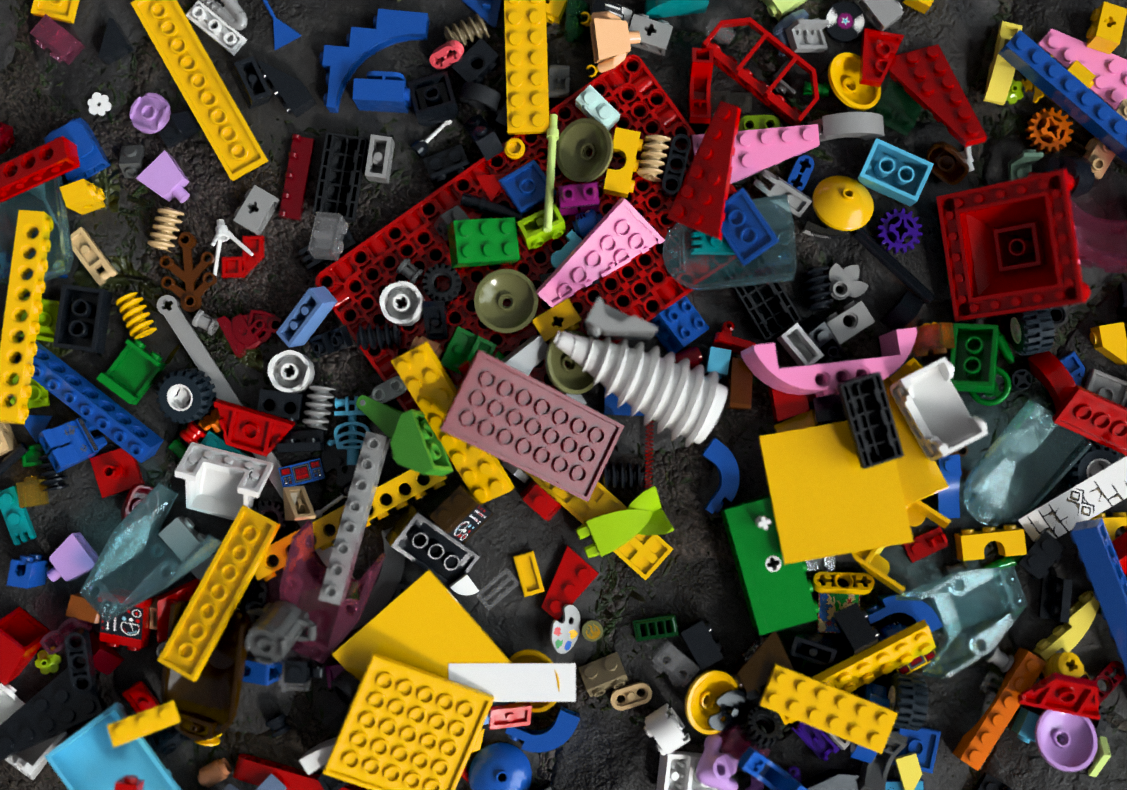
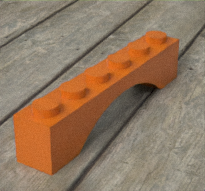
M1019 647L1014 655V662L1006 672L1003 683L992 704L981 719L962 737L952 754L979 771L1019 708L1020 704L1018 703L1017 696L1034 684L1047 662L1030 651Z

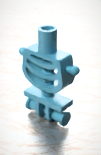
M345 396V399L335 398V409L345 407V411H334V416H348V422L342 423L335 428V440L327 441L328 446L336 444L338 450H347V465H357L359 449L363 445L362 440H357V435L365 438V434L357 431L356 427L361 426L366 431L371 432L367 425L357 422L356 416H366L357 408L356 401L358 396H355L354 400H350L349 396ZM350 405H355V411H350ZM349 427L347 432L339 434L343 428ZM349 436L348 440L341 441L342 438Z

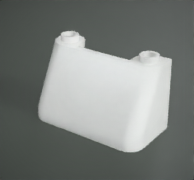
M946 357L900 379L890 386L892 397L922 451L930 461L945 457L989 434L986 430L987 425L985 421L976 416L971 417L950 380L953 378L954 366L950 361H947Z
M0 683V725L25 704L15 695L17 690L10 684L4 686ZM67 732L61 733L4 760L25 776L34 780L48 762L45 755L59 746L68 734Z

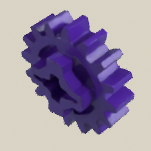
M895 208L891 211V214L887 212L884 214L885 218L879 219L878 222L881 225L877 226L875 230L880 231V234L876 238L882 239L880 245L885 244L887 246L886 251L892 248L893 254H897L899 250L904 254L907 252V249L910 251L914 249L913 244L917 245L920 242L917 237L923 235L922 232L918 231L922 224L916 223L919 217H911L912 211L905 214V208H902L898 213ZM896 218L894 224L887 225L890 220ZM904 238H910L906 244H902Z

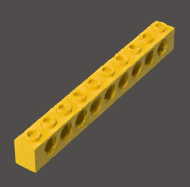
M18 211L0 343V423L25 425V420L29 416L27 405L28 398L32 394L30 382L35 371L33 359L37 353L36 337L40 332L38 321L39 314L43 310L41 299L46 287L44 276L48 270L47 253L51 249L50 231L54 227L52 217L43 211ZM38 231L37 236L32 238V234ZM35 251L34 257L29 259L30 253ZM32 271V277L26 279L27 274ZM30 292L29 298L24 300V295ZM27 313L26 319L21 321V316ZM24 333V339L18 342V337ZM21 354L20 362L16 363V357ZM18 375V382L13 385V378ZM15 396L16 401L10 406V399Z
M410 469L377 487L372 503L373 513L368 517L366 527L371 525L370 520L376 517L378 520H381L390 515L389 510L395 507L399 510L407 506V500L413 497L418 500L427 495L426 490L431 487L436 490L444 486V480L448 479L447 476L429 475V483L423 486L418 481L421 473ZM404 483L409 484L411 487L410 494L406 496L400 492V486ZM385 493L392 496V503L388 506L384 505L381 501V497ZM345 505L271 544L254 574L257 581L264 578L266 582L277 576L276 571L283 568L285 572L296 566L294 562L302 558L305 561L314 556L313 551L319 548L323 551L333 546L332 541L336 539ZM328 524H332L336 528L333 536H329L325 531ZM309 534L315 535L317 539L314 546H310L307 543L306 539ZM291 544L295 545L298 549L295 556H291L288 553V547ZM271 555L278 557L279 562L277 566H272L269 563Z

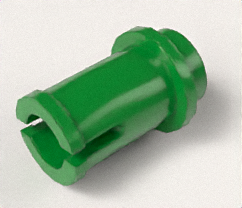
M804 82L803 95H812L811 82ZM823 82V84L818 83L819 96L822 99L828 97L830 84H826V82Z
M179 439L174 440L168 447L180 459H182L187 451V448Z

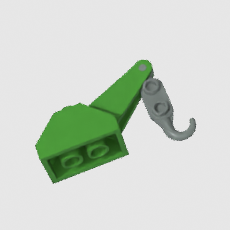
M395 376L376 386L370 396L362 395L358 397L356 401L357 408L391 439L392 456L397 464L425 475L445 476L453 471L444 446L436 437L422 411L411 409L404 413L385 404L406 392L407 387L400 376Z

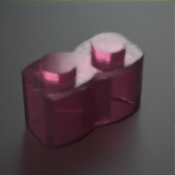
M77 618L67 619L57 630L47 633L40 643L48 655L65 650L66 636L77 627H83L90 632L93 628L91 622ZM73 635L74 641L80 638L77 635Z

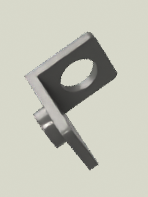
M788 59L770 81L771 84L791 60ZM783 80L775 87L779 94L786 95L789 99H792L796 94V91Z

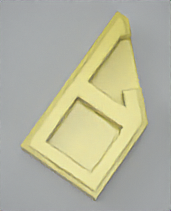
M911 752L894 758L903 790H914L922 776L917 755L915 752Z

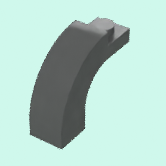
M896 731L890 732L882 754L877 753L871 763L863 761L859 774L858 790H885L890 766L896 755L907 745L908 737Z

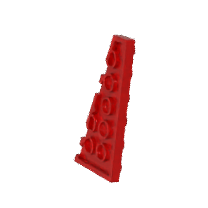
M939 44L894 56L888 69L890 77L894 81L901 83L904 86V91L922 108L928 109L937 122L941 121L958 142L964 147L986 141L987 136Z
M720 101L667 215V219L721 241L723 234L721 232L722 222L725 221V201L728 200L733 168L731 162L732 156L735 155L734 142L735 136L738 134L741 109L738 106Z

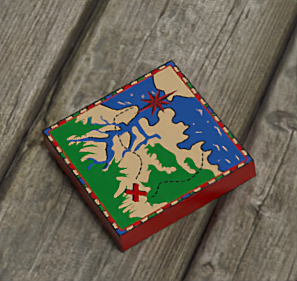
M817 592V604L820 612L817 613L816 632L841 634L834 622L833 614L854 603H857L860 608V595L824 594Z

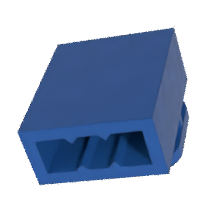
M367 72V79L354 78L353 101L359 111L409 113V107H412L413 104L410 88H407V82L401 73Z
M81 118L71 119L64 126L52 130L44 138L45 144L61 136L76 144L80 167L64 174L71 183L81 179L86 180L112 165L89 124Z

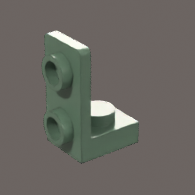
M1029 149L1024 150L1020 155H1016L1014 159L1008 162V180L1028 177L1029 172H1032V164L1043 158V152Z

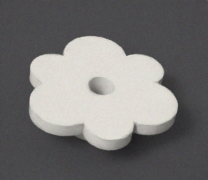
M98 92L94 93L92 99L87 101V104L90 106L89 112L92 115L99 114L104 116L105 111H109L112 108L111 103L108 101L109 97Z

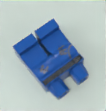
M82 417L56 428L43 430L37 437L45 453L49 454L48 459L56 474L88 458L94 457L107 445L103 435L93 438L90 432L97 428L85 419L83 420Z

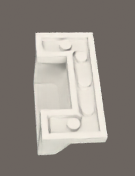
M191 442L175 469V477L185 479L186 508L235 520L242 505L253 509L254 499L258 498L273 470V463Z

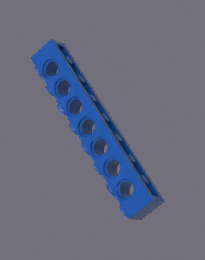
M36 341L37 353L33 359L35 371L31 378L140 463L157 453L164 441L160 436ZM21 354L16 357V363L20 362Z

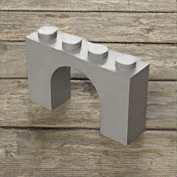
M533 335L504 357L501 362L529 376L531 370L545 359L548 345L541 335ZM561 391V393L584 405L587 404L581 394L572 395Z

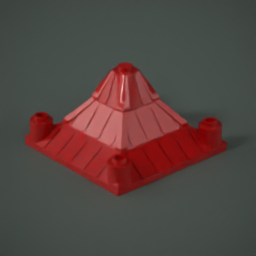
M1067 169L936 197L955 321L1085 303L1089 298L1090 288L1082 281L1069 194V191L1074 186V179L1070 173H1067Z

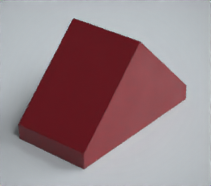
M94 630L90 634L95 669L110 675L122 663L124 658L112 647L107 646V642L99 641L100 635Z

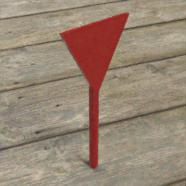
M539 153L505 174L479 175L475 177L489 200L493 201L501 189L499 179L532 160L536 161L543 157L545 153Z

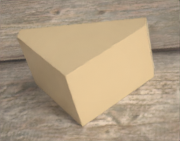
M284 487L285 520L315 519L316 515L305 487Z

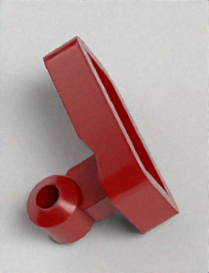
M726 321L723 324L722 331L715 334L712 342L713 347L732 350L731 352L735 354H741V351L756 345L754 342L732 336L734 324L731 321Z

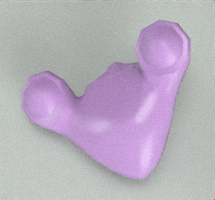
M719 734L708 735L705 738L704 751L696 768V778L700 783L711 788L738 790L737 781L731 777L737 771L738 759L734 758L730 753L719 752L722 746V738Z

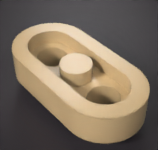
M637 682L615 689L611 693L610 701L616 710L624 711L648 703L652 697V691L647 683ZM639 689H644L645 693L644 695L639 696L637 694V691ZM619 695H623L625 699L624 701L619 702L617 701V697Z

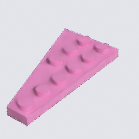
M1054 29L1048 31L1037 44L1049 55L1054 56L1053 58L1064 68H1067L1073 61L1077 60L1091 71L1096 77L1092 80L1094 84L1090 90L1115 111L1121 101L1127 99L1126 59L1112 53L1107 54L1086 47V42Z
M818 124L738 131L734 142L735 155L732 156L731 166L733 168L730 184L820 145ZM705 134L692 135L691 137L693 159Z
M622 197L535 293L550 307H554L573 296L574 292L583 287L590 286L596 279L605 277L630 262L635 256L640 253L644 254L649 251V248L657 243L661 244L665 240Z

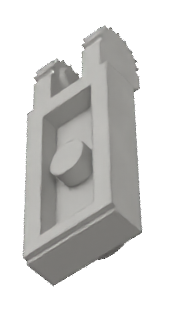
M764 169L761 174L773 183L769 188L758 179L753 184L770 199L800 218L812 203V199L780 177H776L773 173Z

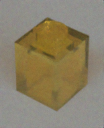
M37 476L23 478L24 482L16 483L20 508L49 504L48 492L42 491L47 487L40 485V482L46 479H37Z

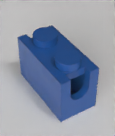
M32 553L29 556L20 555V558L12 559L7 585L26 589L45 585L46 572H48L50 560L42 559L43 555Z

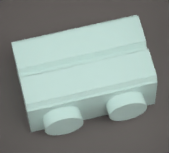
M591 85L575 99V106L587 118L601 122L608 130L620 120V113Z

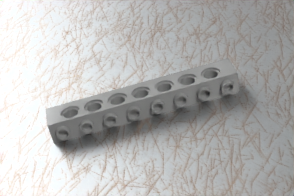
M366 431L318 600L336 605H344L391 440L387 436Z

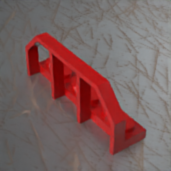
M751 17L721 20L702 43L701 48H713L715 66L791 126H798L819 100L816 69ZM748 25L762 37L738 65L735 58L725 55L721 48L711 41L721 28ZM765 40L791 59L770 87L765 82L755 79L750 70L743 68ZM795 63L810 74L813 100L803 113L796 107L789 106L780 94L772 92Z

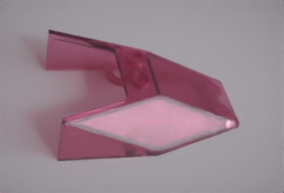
M308 520L293 536L279 587L280 601H288L295 604L302 611H307L310 616L309 620L317 624L316 640L296 641L291 650L322 664L358 623L386 554L382 553L361 579L355 580L351 578L346 598L341 605L318 600L327 567L316 561L312 522Z

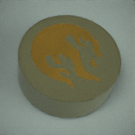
M593 619L586 621L582 626L583 637L591 642L599 640L603 634L600 622Z

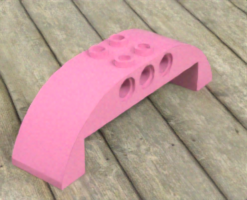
M917 328L897 329L879 336L882 357L778 369L775 343L753 345L741 351V357L746 366L759 380L775 390L794 395L816 394V398L831 394L839 395L837 385L843 381L875 372H880L883 380L893 374L911 353L916 340Z

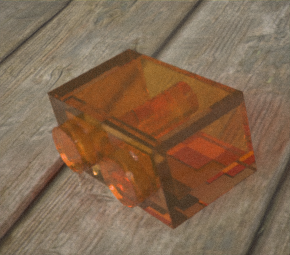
M953 323L915 326L917 328V335L911 353H915V357L928 356L929 351H933L934 354L947 353V349L955 348Z

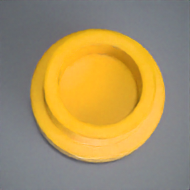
M518 138L509 139L504 146L505 154L511 159L521 158L525 153L523 141Z

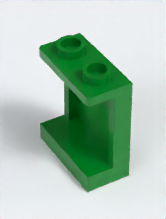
M127 339L125 341L126 347L106 373L101 372L96 379L127 403L137 405L166 364L161 361L163 357L154 351L151 353L145 349L146 345L140 340Z

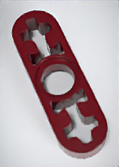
M1118 661L1106 664L1092 679L1096 683L1098 680H1102L1107 686L1106 691L1098 688L1099 705L1126 676L1124 665ZM1113 668L1117 670L1116 675L1109 678L1108 676L1113 672Z

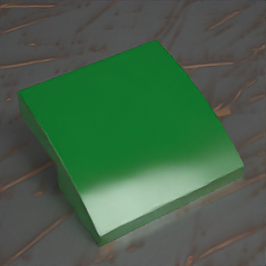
M456 326L443 352L440 363L442 366L463 375L458 369L463 362L468 360L471 363L477 350L492 356L497 345Z

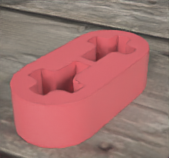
M456 40L446 42L436 48L429 58L431 65L436 69H445L461 58L464 53V47Z

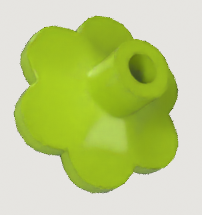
M1012 80L1006 99L1009 104H1015L1017 100L1023 98L1024 92L1022 91L1023 84L1021 82Z
M50 648L47 651L41 650L38 652L35 666L40 668L42 674L55 673L59 670L62 657L57 654L54 648Z

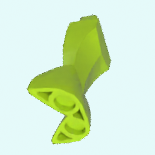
M653 486L635 498L627 510L610 512L584 521V524L576 528L575 531L580 540L588 536L591 537L593 543L583 547L587 558L596 556L602 557L611 553L637 534L663 535L674 531V528L664 513L657 489Z

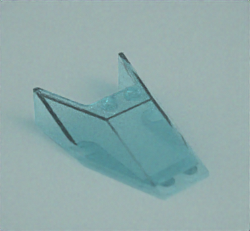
M161 483L113 530L80 591L82 596L106 622L167 588L215 554L223 542L208 535L182 562L158 535L159 529L178 495L176 491Z
M1014 566L959 571L895 596L896 600L920 601L926 597H930L933 600L938 617L943 625L942 628L946 636V642L923 670V675L940 678L951 677L993 651L1028 605Z

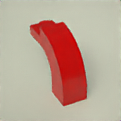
M692 47L688 86L689 123L710 124L711 121L710 92L714 64L713 48Z
M1050 351L1036 353L1027 358L1030 372L1046 387L1053 399L1057 412L1076 387V383L1064 365Z

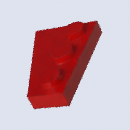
M864 28L861 38L859 84L874 87L881 86L904 35Z
M568 545L541 606L557 621L563 615V606L565 604L572 605L599 574Z

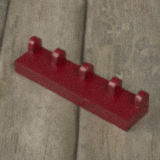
M292 134L293 140L291 151L288 155L289 162L287 172H285L286 179L284 190L281 194L282 201L278 216L280 218L301 221L315 140L301 137L298 134Z

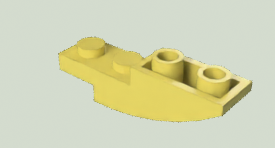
M1002 21L999 25L994 57L989 67L983 101L1004 106L1014 77L1015 68L998 53L1019 30L1022 31V25Z
M1093 591L1084 592L1079 596V601L1074 605H1070L1069 623L1063 622V625L1053 629L1052 635L1047 639L1040 640L1036 644L1033 653L1037 657L1046 661L1058 650L1070 652L1084 637L1100 605L1099 601H1096Z

